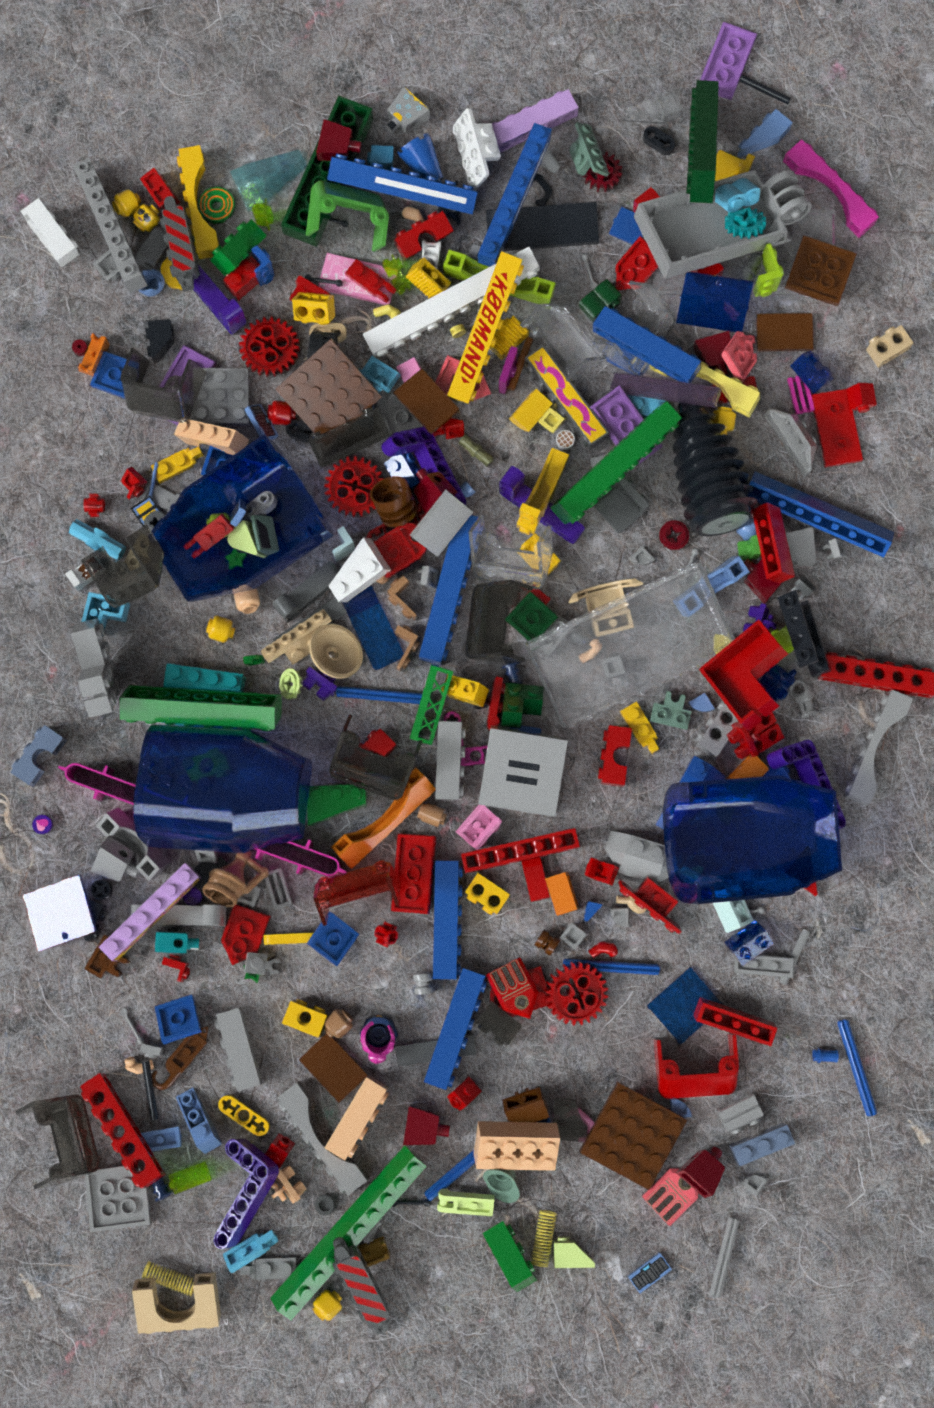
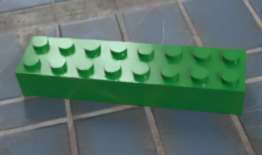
M667 401L658 406L557 500L550 509L564 524L569 522L573 524L586 514L584 510L587 511L598 503L599 500L597 498H601L612 489L610 485L613 486L620 482L626 476L624 472L627 473L639 464L638 461L652 452L651 448L659 445L666 438L667 434L673 432L679 426L677 422L682 417Z
M129 685L119 697L120 720H126L129 723L145 721L147 724L164 722L166 725L180 723L185 726L203 725L207 728L222 726L225 729L241 727L243 730L258 728L262 731L275 730L282 716V694Z

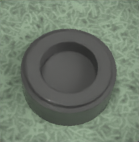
M328 1194L319 1196L315 1202V1209L321 1215H329L335 1208V1200Z

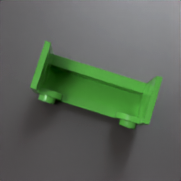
M318 181L312 186L306 236H310L319 230L320 213L329 214L338 205L370 213V219L375 225L372 251L376 252L386 245L389 214L382 198L378 194L326 181Z

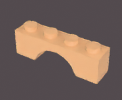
M185 418L180 419L174 433L176 437L188 445L201 447L202 444H207L227 454L239 457L243 456L249 439L237 430Z

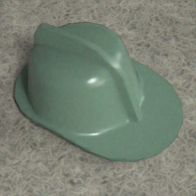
M489 1169L484 1172V1181L496 1199L504 1203H513L519 1199L520 1192L515 1182L514 1170Z

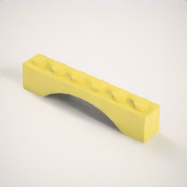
M701 361V368L695 377L707 380L715 385L726 396L734 411L750 418L760 400L759 390L754 386L741 384L742 382L735 377L729 378L725 376V373L719 369L712 370L708 368L709 366ZM649 365L650 370H653L665 377H670L665 373L661 372L660 370Z

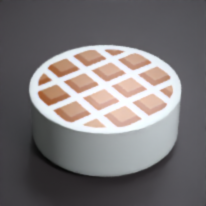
M562 430L557 434L556 444L560 449L568 450L574 445L575 437L571 431Z

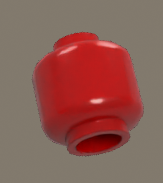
M275 400L271 405H268L267 416L272 424L286 426L290 424L292 419L295 420L296 412L286 401Z

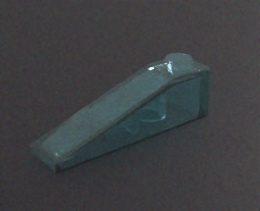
M295 150L245 164L230 171L247 211L250 212L265 205L275 193L281 191L282 187L288 181H292L307 165L300 151Z

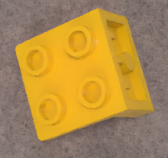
M719 150L716 155L715 181L749 172L755 156L748 153L746 159H739Z

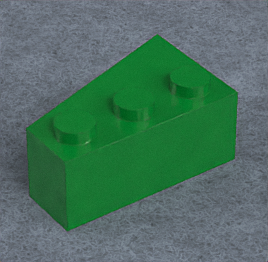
M252 219L247 223L243 221L236 228L238 232L235 235L231 233L224 240L226 244L223 247L219 245L212 252L214 256L210 261L224 276L232 272L249 255L251 249L259 245L267 236Z
M365 784L307 786V817L309 827L367 806V786Z
M502 1221L482 1233L514 1291L519 1292L537 1281L533 1273L535 1269L530 1260L527 1261L523 1254L526 1252L521 1243H516L513 1237L516 1234L510 1224L506 1225Z

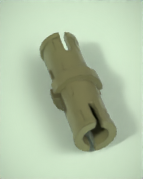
M466 434L458 443L471 453L470 456L477 458L486 467L495 459L482 448L481 444H477Z

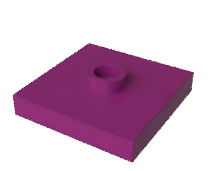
M511 346L499 378V393L506 394L510 379L515 376L518 348Z

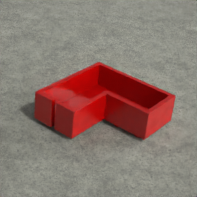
M758 619L699 670L740 724L750 731L762 721L761 717L763 715L767 717L779 707L758 679L788 655V653L769 629Z

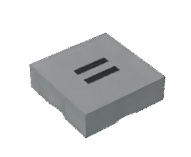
M491 725L478 804L555 817L568 737L543 733L532 734L518 729Z

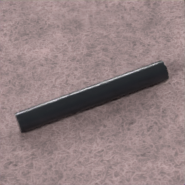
M743 74L739 79V82L787 105L791 100L790 97Z
M145 1060L142 1061V1069L150 1119L157 1120L158 1112L150 1061Z

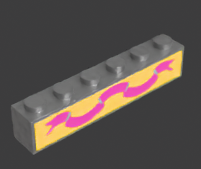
M544 345L526 356L525 370L528 374H533L536 378L537 386L540 389L543 388L547 393V399L554 404L556 403L558 414L563 418H567L566 420L569 422L568 427L573 433L576 432L578 434L581 445L591 451L607 440L609 437L608 430Z

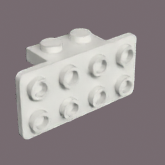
M466 108L455 122L453 133L456 136L458 151L462 158V166L467 175V183L469 186H473V190L476 191L489 176L486 161H498L501 158L492 123L475 124L471 108Z

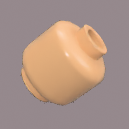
M244 584L239 586L234 592L236 608L239 611L250 614L255 612L260 606L258 590L255 587Z

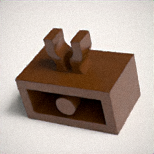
M540 1087L532 1090L526 1088V1092L519 1094L517 1091L514 1096L502 1099L508 1122H537L550 1117L547 1103Z

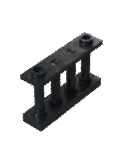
M796 590L779 596V604L799 667L802 668L808 665L813 678L830 672L831 668L810 602L806 600L800 603Z

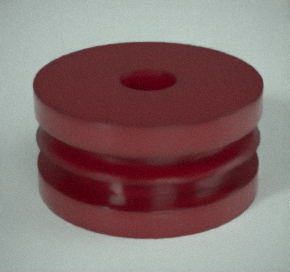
M81 339L75 340L72 344V350L78 356L85 355L88 348L87 344Z

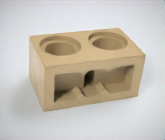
M902 325L897 328L893 326L885 331V335L882 337L878 335L871 339L866 350L879 368L908 351L914 343ZM893 338H898L900 343L894 342ZM877 347H882L885 352L878 351Z

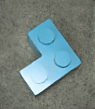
M89 592L81 622L98 618L99 624H103L104 630L107 619L126 622L130 603L125 599Z

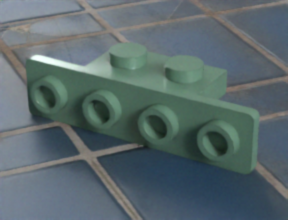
M576 122L575 127L579 136L572 143L569 152L578 174L584 176L591 167L593 172L607 177L609 175L607 164L603 159L591 126L586 123Z

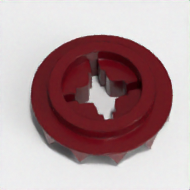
M668 521L659 531V541L671 551L680 550L686 546L689 540L688 528L680 521ZM671 529L675 534H680L677 536V541H674L673 538H668L671 535Z

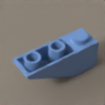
M777 109L772 113H768L763 118V123L760 126L757 125L751 131V136L748 139H743L738 147L740 149L737 156L742 157L748 153L750 154L778 144L790 131L793 122Z
M192 1087L176 1097L196 1147L206 1154L222 1145L216 1128L195 1089Z

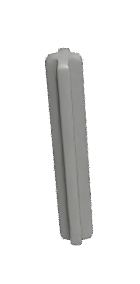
M734 1217L728 1218L710 1289V1295L716 1298H720L739 1225V1220Z

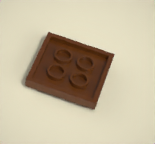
M804 235L785 289L838 307L857 253Z

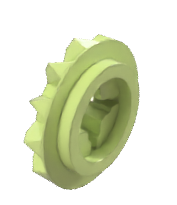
M295 669L285 670L280 677V692L286 699L297 698V694L301 693L300 687L303 686L301 685L302 677L299 676V671Z

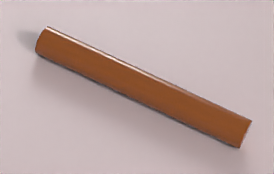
M530 337L525 339L515 366L517 367L515 376L511 378L508 385L509 390L515 391L525 363V357L528 355L533 339Z

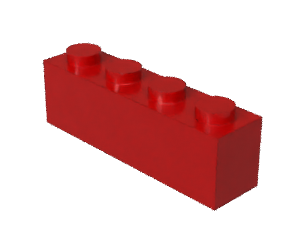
M765 503L752 509L766 579L780 584L795 577L780 508L770 503Z
M702 997L699 998L693 1015L697 1022L770 1047L778 1029L774 1022Z

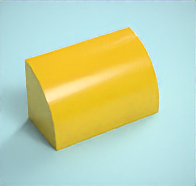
M536 388L510 416L509 420L520 429L529 432L553 403Z

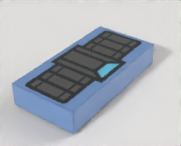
M261 404L247 406L244 409L262 441L273 440L279 436L271 421L268 420V416Z
M239 499L230 514V524L235 527L238 526L246 513V502L242 499Z
M658 1252L630 1273L628 1278L638 1292L642 1293L672 1269L661 1253Z

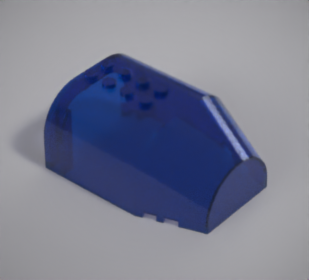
M264 434L184 488L180 493V498L175 504L173 503L170 506V511L164 518L159 520L147 538L186 601L195 602L256 589L335 535L326 517L293 466L278 446ZM265 491H269L276 496V507L265 516L273 518L279 546L278 552L261 558L236 549L239 553L247 555L243 560L244 568L236 566L230 570L229 561L225 556L230 555L234 548L229 545L228 537L222 538L196 558H193L191 555L196 549L201 547L197 541L187 550L183 547L185 543L193 538L194 534L207 525V519H209L211 514L228 513L230 517L239 499L245 501L247 505Z
M152 724L144 736L134 793L133 814L137 836L147 847L246 853L250 852L251 849L259 847L262 849L266 848L267 845L282 844L304 837L313 763L310 759L251 730Z
M776 775L673 783L666 792L663 804V829L667 873L674 894L683 903L707 904L790 896L796 893L795 891L807 888L818 880L826 879L842 871L837 797L834 790Z

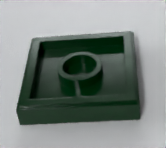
M529 591L504 620L531 645H534L558 616Z

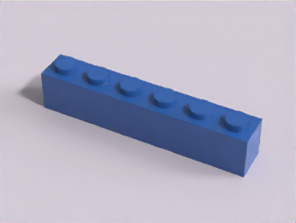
M605 306L593 323L594 333L689 387L701 368V361L698 357L685 353L678 345L673 346L664 337L654 335L647 327H640L633 319L623 317L614 308L609 309Z
M435 861L433 979L457 980V976L461 975V964H457V956H461V944H457V936H461L462 924H458V916H462V905H458V897H462V885H458L459 877H462L463 866H459V861Z
M462 969L424 1083L446 1091L448 1087L452 1088L455 1076L452 1075L454 1068H459L462 1059L459 1053L461 1049L465 1050L468 1038L465 1037L466 1032L472 1029L475 1021L472 1018L473 1012H478L481 1000L478 999L480 992L484 993L487 986V981H484V975Z

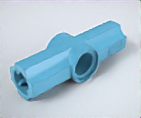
M78 519L71 524L68 532L75 538L85 542L87 546L95 551L103 552L117 561L123 557L127 548L110 538L102 530L92 528Z

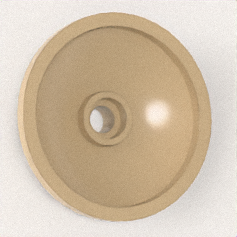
M336 624L321 626L313 633L310 639L309 651L311 658L317 668L324 674L333 678L344 679L352 676L359 670L363 660L362 648L356 636L345 627Z

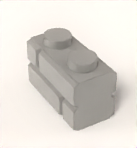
M749 1093L716 1109L727 1133L732 1132V1134L741 1132L743 1130L742 1126L748 1123L752 1126L761 1122L760 1118L764 1116L753 1093Z

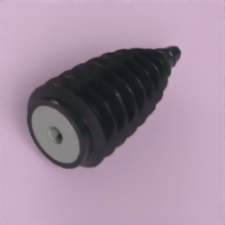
M681 383L678 388V410L682 418L677 422L679 426L673 433V437L676 439L673 445V452L677 454L673 462L675 467L678 468L675 476L680 481L678 491L683 495L681 504L686 508L684 517L690 521L689 528L701 536L710 537L727 534L744 527L752 521L754 516L751 509L757 505L758 500L753 497H747L753 492L754 488L751 485L743 484L748 480L749 474L739 471L744 466V461L733 459L739 453V450L735 447H727L733 440L732 436L720 434L724 431L725 425L713 422L716 414L707 412L705 409L707 405L702 404L691 384L687 387Z

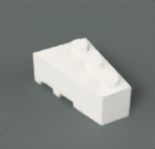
M39 198L21 210L30 228L61 268L79 255L76 250L78 247L72 237L69 239L66 236L68 233L62 224H57L55 215L51 210L48 211Z
M362 538L330 583L329 588L338 602H348L391 571L372 539Z

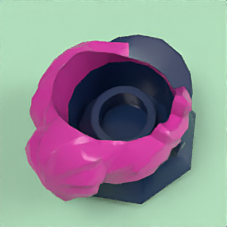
M377 1014L365 1020L359 1033L363 1050L369 1054V1060L375 1064L386 1060V1055L393 1051L398 1036L393 1020Z

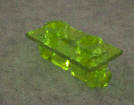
M265 198V203L254 204L252 211L256 224L258 226H267L268 231H270V224H274V215L271 205H268L267 198Z
M392 254L393 259L382 261V267L389 278L393 275L396 276V278L390 281L397 290L396 293L402 295L406 292V288L411 291L410 285L412 283L402 273L401 269L404 267L399 257L395 259Z
M206 1161L168 1175L170 1180L168 1182L171 1190L173 1189L174 1194L212 1180Z

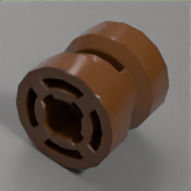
M544 929L534 946L542 948L550 956L559 944L560 939L550 936L549 932Z

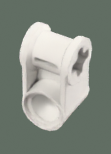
M423 240L422 258L425 257L439 270L441 241L434 243Z

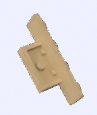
M322 609L273 643L267 645L261 650V653L268 663L285 653L292 665L310 654L309 643L313 633L332 620L326 611Z

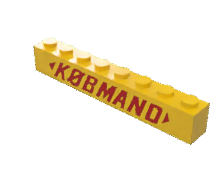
M501 251L447 394L448 397L465 404L474 401L477 393L474 388L476 383L480 384L484 373H481L483 365L487 366L490 355H488L490 347L494 348L497 337H494L496 330H501L504 322L501 319L503 311L507 313L511 303L508 301L510 293L514 295L517 283L514 282L517 276H521L524 265H521L523 259Z

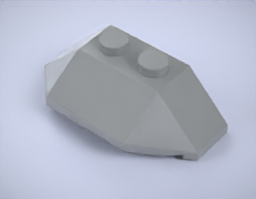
M772 408L768 409L765 414L767 421L803 477H807L813 465L817 447L816 439L812 434L808 433L803 419H799L797 414Z
M610 831L605 847L612 863L619 867L618 873L642 881L648 876L657 884L679 872L685 854L669 846L615 831Z

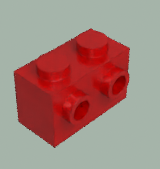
M252 256L242 260L239 267L228 275L226 274L223 279L226 288L238 301L258 285L254 270L260 265Z

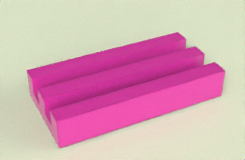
M807 375L788 378L787 383L795 414L813 412L815 409ZM800 381H802V383H803V387H804V391H805V395H806V399H807V403H808V408L806 407V403H805V399H804V395H803L802 386H801V382H800ZM794 382H796L797 390L802 406L801 410H799L797 397L793 385Z

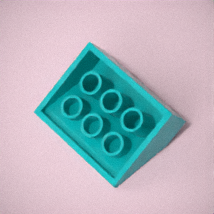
M167 663L163 687L243 692L246 678L243 674ZM180 723L174 724V725H178V726H185L184 724H180ZM203 725L185 726L237 734L238 728L225 729L222 726L207 728Z

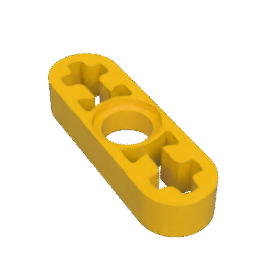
M313 933L264 935V945L307 943Z
M225 1095L219 1100L218 1107L220 1111L254 1135L263 1136L269 1131V1121L234 1096ZM230 1099L232 1101L231 1105L235 1108L237 1104L241 1106L236 1110L235 1115L231 1114L234 1111L232 1108H224V1100L228 1101ZM241 1110L249 1112L250 1117L247 1121L239 1119V1112ZM253 1116L257 1117L254 1120L255 1122H264L263 1127L265 1131L261 1130L258 1132L256 1130L257 1126L253 1123L251 1127L248 1125L252 1121Z

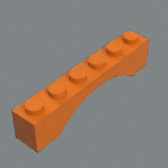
M415 768L401 781L396 798L380 818L363 829L344 834L331 848L352 869L403 820L415 811L420 804L430 797L436 788Z

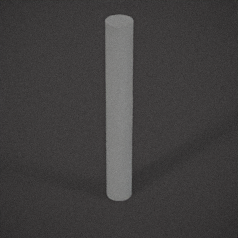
M805 929L802 930L790 958H795L794 967L810 934ZM781 977L779 983L786 985L789 978Z

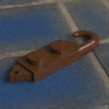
M209 1026L201 1028V1033L186 1037L166 1062V1069L171 1075L164 1083L157 1082V1070L153 1071L152 1080L155 1088L166 1090L175 1083L208 1043Z

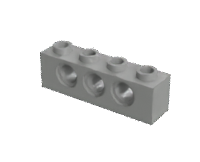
M723 700L717 707L720 710L716 716L712 715L706 723L709 725L707 730H702L696 738L698 741L696 746L714 759L728 742L727 734L733 729L731 725L738 722ZM723 714L730 716V723L727 724L722 721L721 717ZM711 730H717L720 733V738H712Z

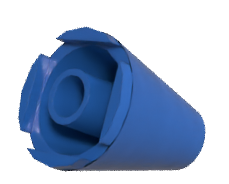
M429 133L423 134L425 138L421 140L417 137L401 148L403 152H397L399 157L413 172L420 174V178L427 179V176L438 178L437 182H441L443 179Z

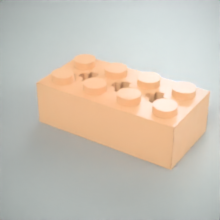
M368 1075L329 1139L325 1149L343 1160H346L347 1157L352 1158L359 1146L355 1143L358 1139L362 1140L369 1129L366 1127L368 1121L372 1123L379 1112L376 1109L378 1104L383 1105L389 1095L387 1092L388 1086Z
M478 1121L474 1147L476 1169L555 1170L560 1144L557 1123Z

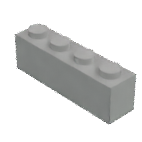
M438 721L436 800L460 801V796L464 794V785H460V779L464 777L465 769L464 765H461V758H465V746H462V739H466V727H463L462 722Z
M239 1007L216 1014L217 1019L214 1021L217 1030H220L222 1034L220 1043L222 1049H226L228 1057L225 1058L228 1069L231 1068L233 1073L231 1077L233 1088H237V1091H242L263 1084L242 1008Z

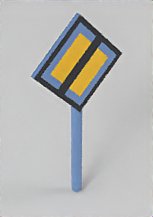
M158 462L154 464L148 497L130 508L143 528L146 516L153 511L162 512L152 498Z

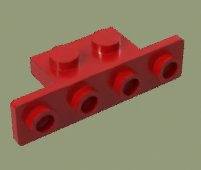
M648 876L636 890L632 889L621 879L619 880V891L624 896H631L635 899L634 902L638 907L649 910L650 916L656 921H659V919L665 923L664 926L673 933L675 931L678 934L682 932L680 926L667 916L678 903L675 897Z

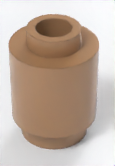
M422 803L417 818H420L422 822L439 827L440 824L444 825L447 814L444 813L445 809L429 803Z

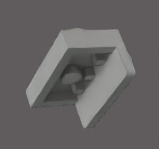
M110 249L93 263V266L107 282L110 279L115 281L121 276Z

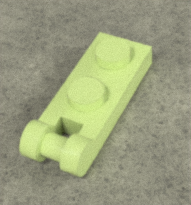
M448 1189L439 1190L438 1198L440 1201L437 1203V1210L440 1212L493 1216L494 1195L451 1192Z

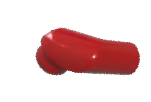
M601 941L588 950L593 959L601 953L615 957L618 954V949L614 943Z

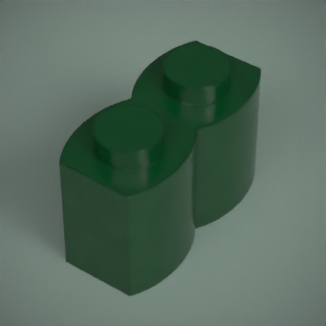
M606 279L579 301V308L594 322L605 306L609 309H616L621 304L622 295Z

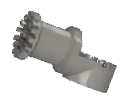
M803 680L792 682L790 692L795 697L796 703L799 704L802 713L801 719L809 717V715L818 714L814 709L811 700L813 696L807 682ZM798 683L804 686V691L801 694H797L795 691V686Z

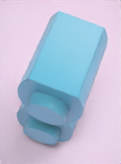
M747 178L738 179L732 184H724L718 187L715 193V202L728 212L738 211L743 206H752L760 198V188Z

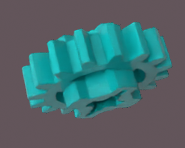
M742 207L738 211L728 212V216H725V229L728 230V234L733 233V237L739 235L740 239L746 236L750 239L752 235L758 237V233L763 234V230L766 229V216H763V212H757V208L751 210V207L745 209Z

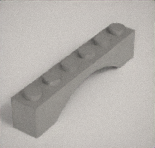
M895 690L884 693L880 701L883 704L881 710H877L873 721H875L874 727L870 728L866 735L868 739L866 746L863 745L859 752V756H861L860 761L855 763L852 769L854 776L845 786L846 798L865 806L871 804L878 787L874 774V757L877 746L889 727L907 716L913 698Z
M299 1082L278 1097L280 1100L278 1105L284 1112L288 1111L291 1116L289 1120L295 1128L299 1127L303 1132L301 1137L307 1144L311 1143L315 1149L313 1150L314 1155L319 1161L322 1159L326 1164L324 1167L330 1177L334 1176L338 1181L336 1185L342 1193L346 1192L347 1195H350L368 1181L369 1178L357 1162L347 1159L343 1160L325 1149L326 1145L315 1131L311 1119L310 1097Z

